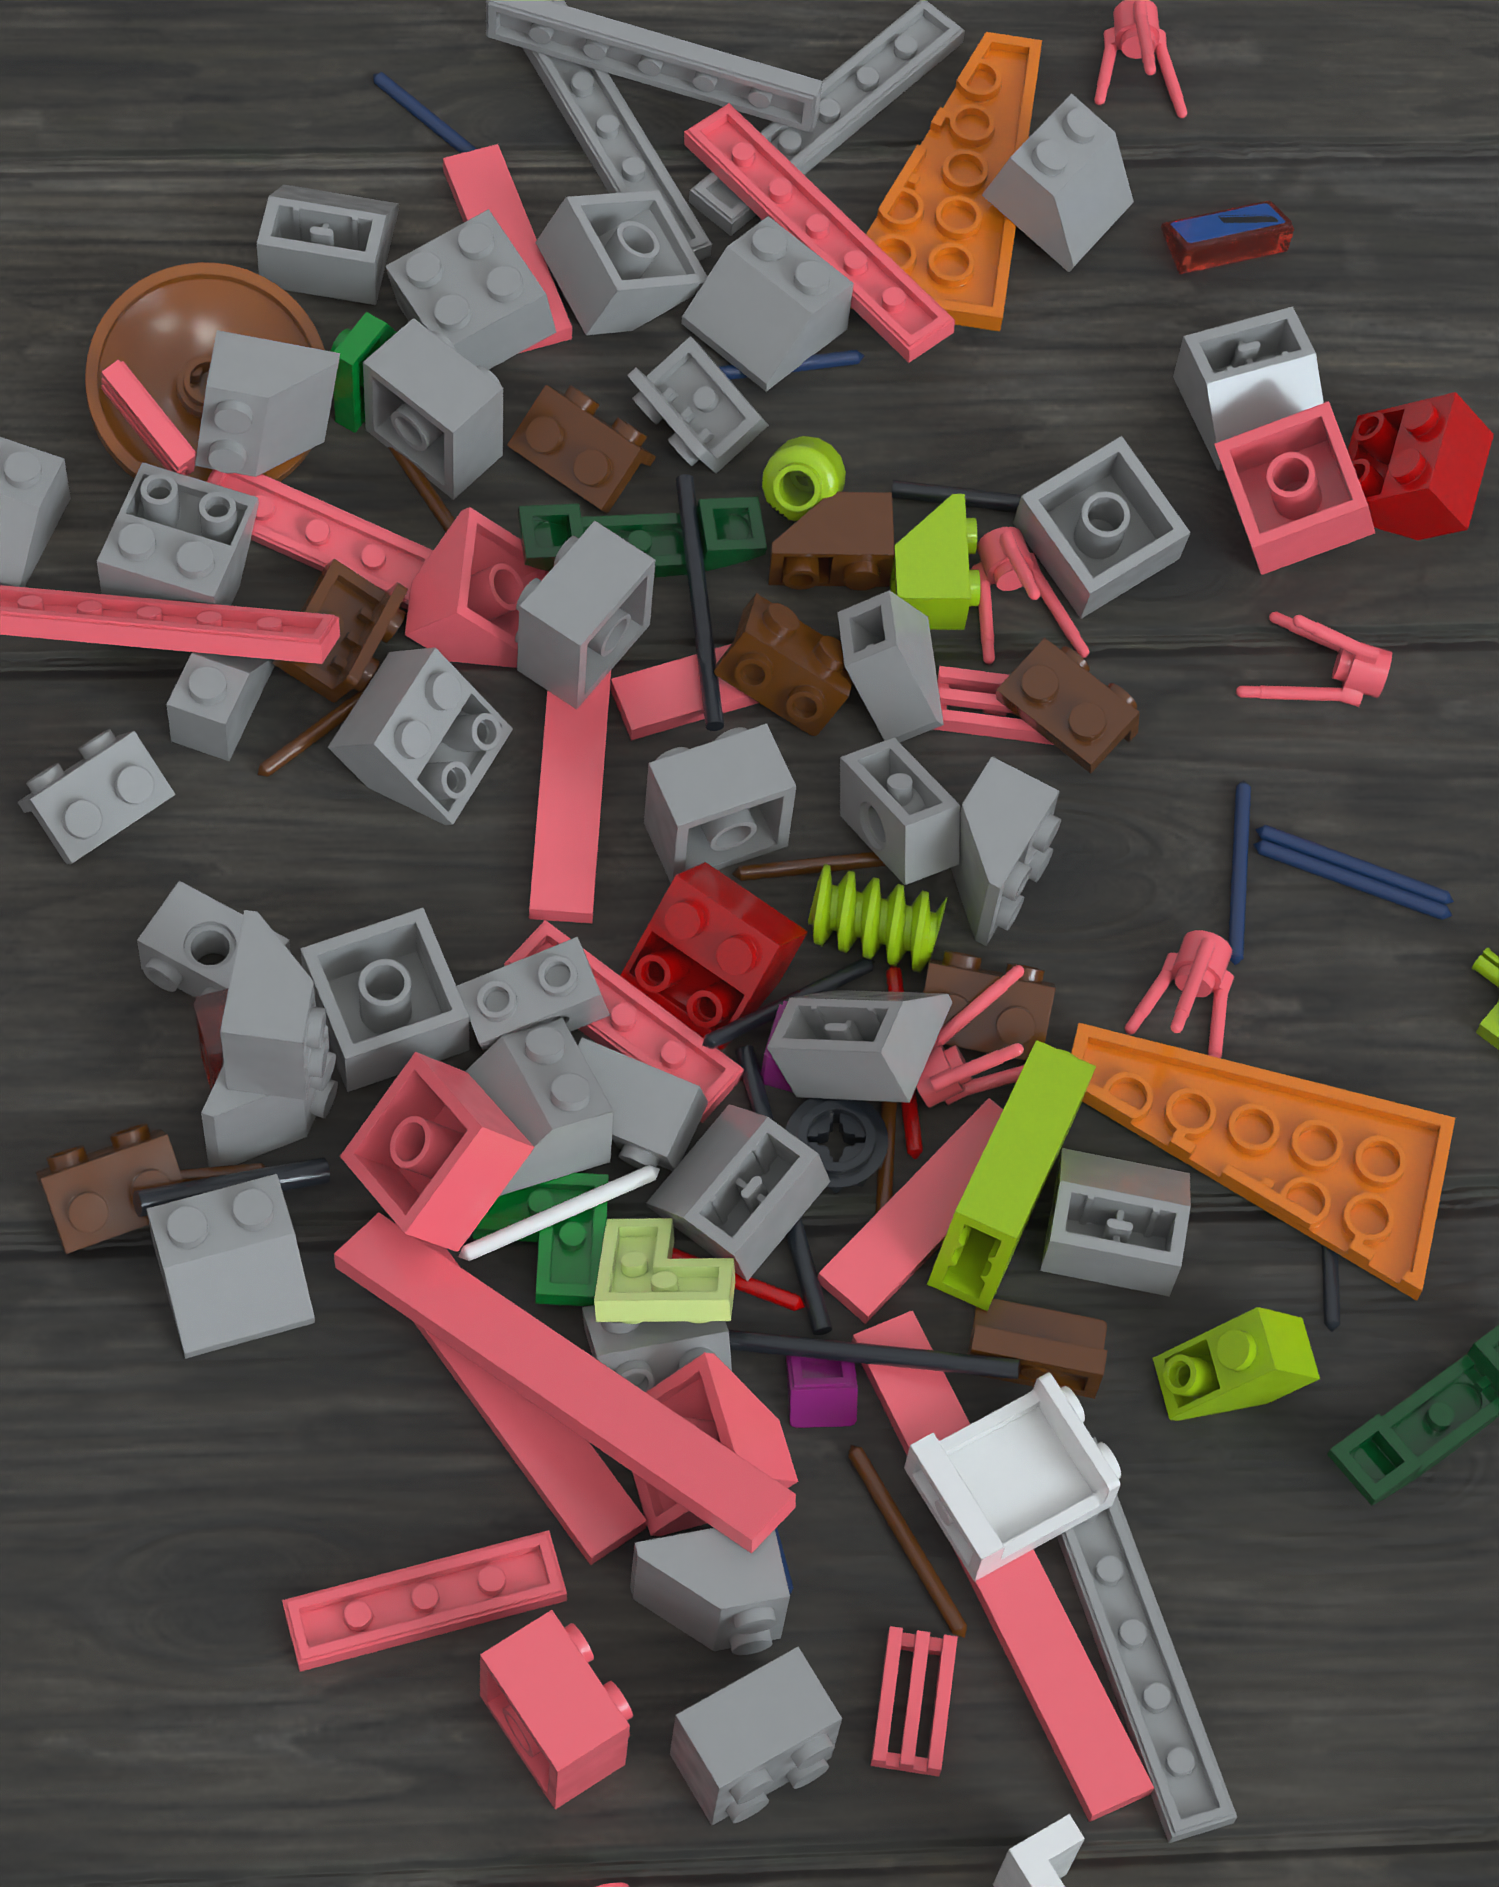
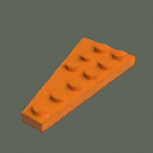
M992 32L984 34L959 75L955 89L944 107H940L931 121L929 132L921 145L917 144L878 208L877 217L866 233L877 246L955 320V325L993 331L1001 330L1016 225L985 199L982 194L1009 158L1029 138L1042 40Z
M1078 1023L1071 1054L1096 1066L1082 1102L1414 1300H1418L1423 1290L1455 1117Z

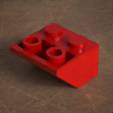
M1456 392L1358 415L1348 447V453L1368 503L1374 528L1415 540L1468 530L1494 434Z
M704 862L675 875L620 976L704 1038L706 1034L757 1010L781 981L808 931ZM731 1041L716 1048H718L721 1051L725 1049Z

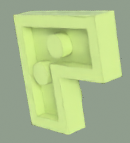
M673 1218L607 1219L594 1298L596 1322L638 1324L642 1322L688 1321L701 1324L710 1321H731L736 1280L734 1258L672 1259L674 1246Z

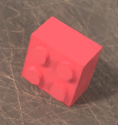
M1329 401L1214 444L1261 575L1375 534L1368 503Z
M415 1052L340 1157L405 1234L458 1252L535 1147L468 1072Z
M550 1610L480 1654V1697L554 1809H557L625 1765L628 1738L630 1737V1725L627 1720L632 1718L633 1714L627 1700L616 1684L609 1681L602 1685L588 1664L594 1660V1655L581 1631L573 1623L564 1627L553 1610Z

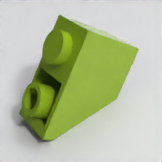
M952 494L894 547L895 555L890 579V591L928 616L930 630H965L969 606H979L980 572L979 570H969L968 554H976L977 521L976 518H966L965 494Z
M1256 1307L1153 1357L1169 1419L1175 1421L1265 1405L1320 1379L1303 1318L1261 1307Z

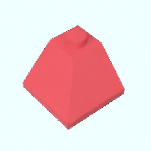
M471 507L466 508L459 513L411 582L405 636L425 648L436 647L449 662L517 668L518 643L515 642V636L519 626V611L516 609V604L529 582L535 578L542 581L549 571L525 565L520 538Z
M703 1353L646 1392L786 1488L798 1482L780 1420L714 1353ZM632 1472L650 1536H663L707 1524Z

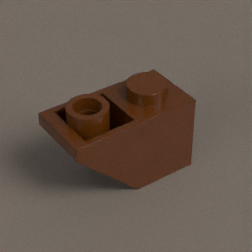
M837 492L832 497L823 498L772 542L768 585H783L796 590H805L814 586H846L860 591L869 590L874 587H889L895 555L892 493Z

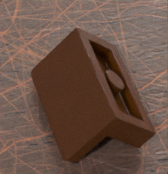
M993 1298L988 1311L979 1307L975 1309L968 1354L1020 1359L1018 1379L982 1377L1034 1387L1037 1378L1050 1372L1060 1388L1067 1386L1075 1395L1095 1399L1104 1376L1108 1350H1104L1107 1323L1100 1319Z

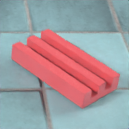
M118 359L101 372L103 377L101 379L103 384L101 389L164 468L186 476L194 472L196 451L124 361L120 362Z
M939 666L937 682L944 725L933 730L1054 745L1022 719L1001 717L1006 716L1007 713L1014 714L996 699V689L1009 677L1008 674ZM947 705L981 709L985 714L947 710Z
M889 1627L870 1766L940 1776L958 1636L944 1634L942 1639L930 1637L931 1632L917 1630L916 1634L903 1633V1628ZM906 1650L913 1652L901 1754L888 1752L900 1651ZM928 1654L938 1655L940 1658L927 1758L915 1756L927 1657Z

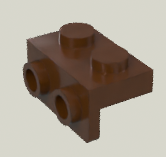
M545 385L507 446L600 510L609 513L639 465L643 463L650 467L656 458L654 454L642 447L647 436L618 417L611 426L596 416L595 412L600 404L570 385L566 392L562 393Z
M333 559L323 569L300 612L330 614L339 617V639L323 664L273 660L272 663L333 703L337 702L352 689L361 692L379 666L380 661L372 656L380 641L387 643L404 620L406 612L401 610L399 606L408 588L397 582L385 592L344 564Z
M757 593L743 609L734 642L717 662L714 671L716 676L811 736H817L847 700L853 682L844 665L841 641L831 636H823L801 622L788 607L779 603H772Z
M1044 638L996 689V699L1091 774L1123 738L1130 742L1138 733L1139 711L1137 710V704L1131 695L1117 684L1109 683L1106 686L1089 673V665L1076 651L1067 646H1062L1059 649Z
M948 950L944 951L943 961L930 959L923 993L949 994L952 1000V1005L943 1026L1014 966L1021 965L1025 971L1019 980L945 1043L946 1045H956L961 1048L991 1053L1019 1043L1023 1046L1024 1051L1015 1058L1027 1060L1036 1040L1045 1043L1056 990L1054 983L1043 981L1045 970L1016 963H1007L1005 973L981 969V957Z
M142 1123L111 1134L109 1137L112 1145L87 1154L85 1146L79 1145L59 1151L46 1158L49 1167L37 1171L36 1176L39 1185L44 1191L63 1250L66 1254L149 1225L148 1216L138 1217L133 1204L134 1191L184 1182L167 1133L162 1129L150 1132L148 1124Z

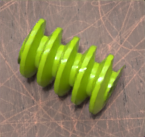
M824 864L814 894L808 925H812L815 945L823 946L833 931H836L838 950L840 952L847 953L855 941L861 938L864 958L871 960L883 944L886 945L887 962L889 965L896 966L905 953L909 951L911 952L912 970L921 973L932 957L947 898L936 912H931L929 892L922 890L913 904L909 906L906 905L904 885L897 884L887 899L881 898L880 879L875 877L871 879L861 893L856 890L855 872L848 871L837 886L832 885L830 865Z

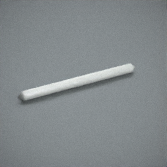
M651 1165L645 1166L464 1245L458 1257L471 1261L648 1184L656 1180L660 1169Z

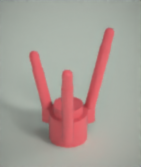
M1150 0L1122 1L1115 7L1113 12L1114 27L1105 30L1103 33L1105 48L1097 81L1095 103L1097 105L1105 103L1117 50H1122L1123 54L1129 58H1142L1147 75H1153L1156 72L1155 52L1175 112L1179 118H1185L1187 116V108L1167 49L1166 33L1164 30L1159 29L1157 6Z
M1001 527L985 534L977 543V552L981 562L971 568V570H979L980 602L978 610L984 663L990 665L995 661L990 586L992 584H996L998 589L1002 591H1012L1023 586L1032 600H1037L1041 596L1076 652L1083 658L1089 655V648L1041 572L1035 554L1029 552L1022 532L1015 527Z
M1272 612L1269 616L1272 623L1338 652L1332 679L1342 681V688L1260 685L1239 686L1236 689V695L1240 698L1340 701L1359 707L1363 695L1374 698L1380 696L1389 673L1393 653L1392 651L1358 642L1302 615H1296L1294 618H1291L1279 612Z
M1203 930L1188 932L1183 938L1179 952L1168 953L1162 971L1124 1027L1125 1032L1128 1035L1136 1033L1171 981L1175 979V984L1182 991L1170 1026L1171 1031L1180 1033L1183 1030L1196 997H1207L1213 992L1208 1055L1221 1058L1227 998L1234 979L1233 974L1226 970L1232 955V948L1229 943L1211 932Z
M1021 965L1014 966L1000 979L996 980L941 1028L916 1086L928 1108L943 1101L950 1105L968 1095L1017 1082L1024 1065L975 1079L972 1076L1020 1056L1024 1051L1021 1044H1012L967 1063L956 1045L946 1050L943 1045L1024 975L1025 971Z

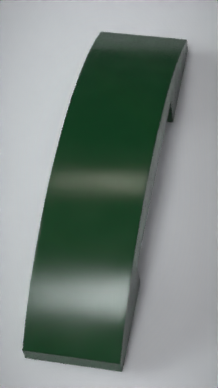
M759 497L699 499L697 510L705 571L728 567L766 554L767 544ZM579 504L518 507V520L525 565L550 572L554 567L556 555L562 545L572 536L580 538L588 527L596 521L655 559L654 578L687 575L680 513L581 517Z
M1499 1325L1477 1340L1466 1355L1385 1415L1381 1416L1378 1413L1329 1450L1327 1455L1371 1506L1424 1474L1499 1417Z

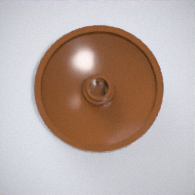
M198 262L181 264L155 272L135 283L115 300L104 314L91 340L85 370L86 399L91 421L100 441L114 461L128 475L135 479L142 462L165 468L101 389V385H103L101 382L103 378L101 372L118 359L120 362L124 361L196 451L197 455L206 385L217 330L325 350L311 319L299 303L286 291L265 277L244 268L220 263ZM311 449L266 471L263 475L281 482L302 463ZM195 466L194 472L188 476L207 482L213 469Z

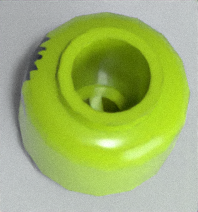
M801 436L788 440L771 456L763 471L762 488L766 501L777 514L788 520L798 521L823 498L832 497L837 492H842L845 486L846 471L841 456L832 445L820 438Z

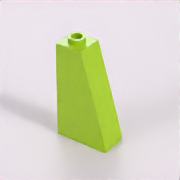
M1036 1040L955 1210L927 1285L988 1311L1082 1103L1096 1069L1095 1065L1075 1057L1068 1051L1056 1049Z

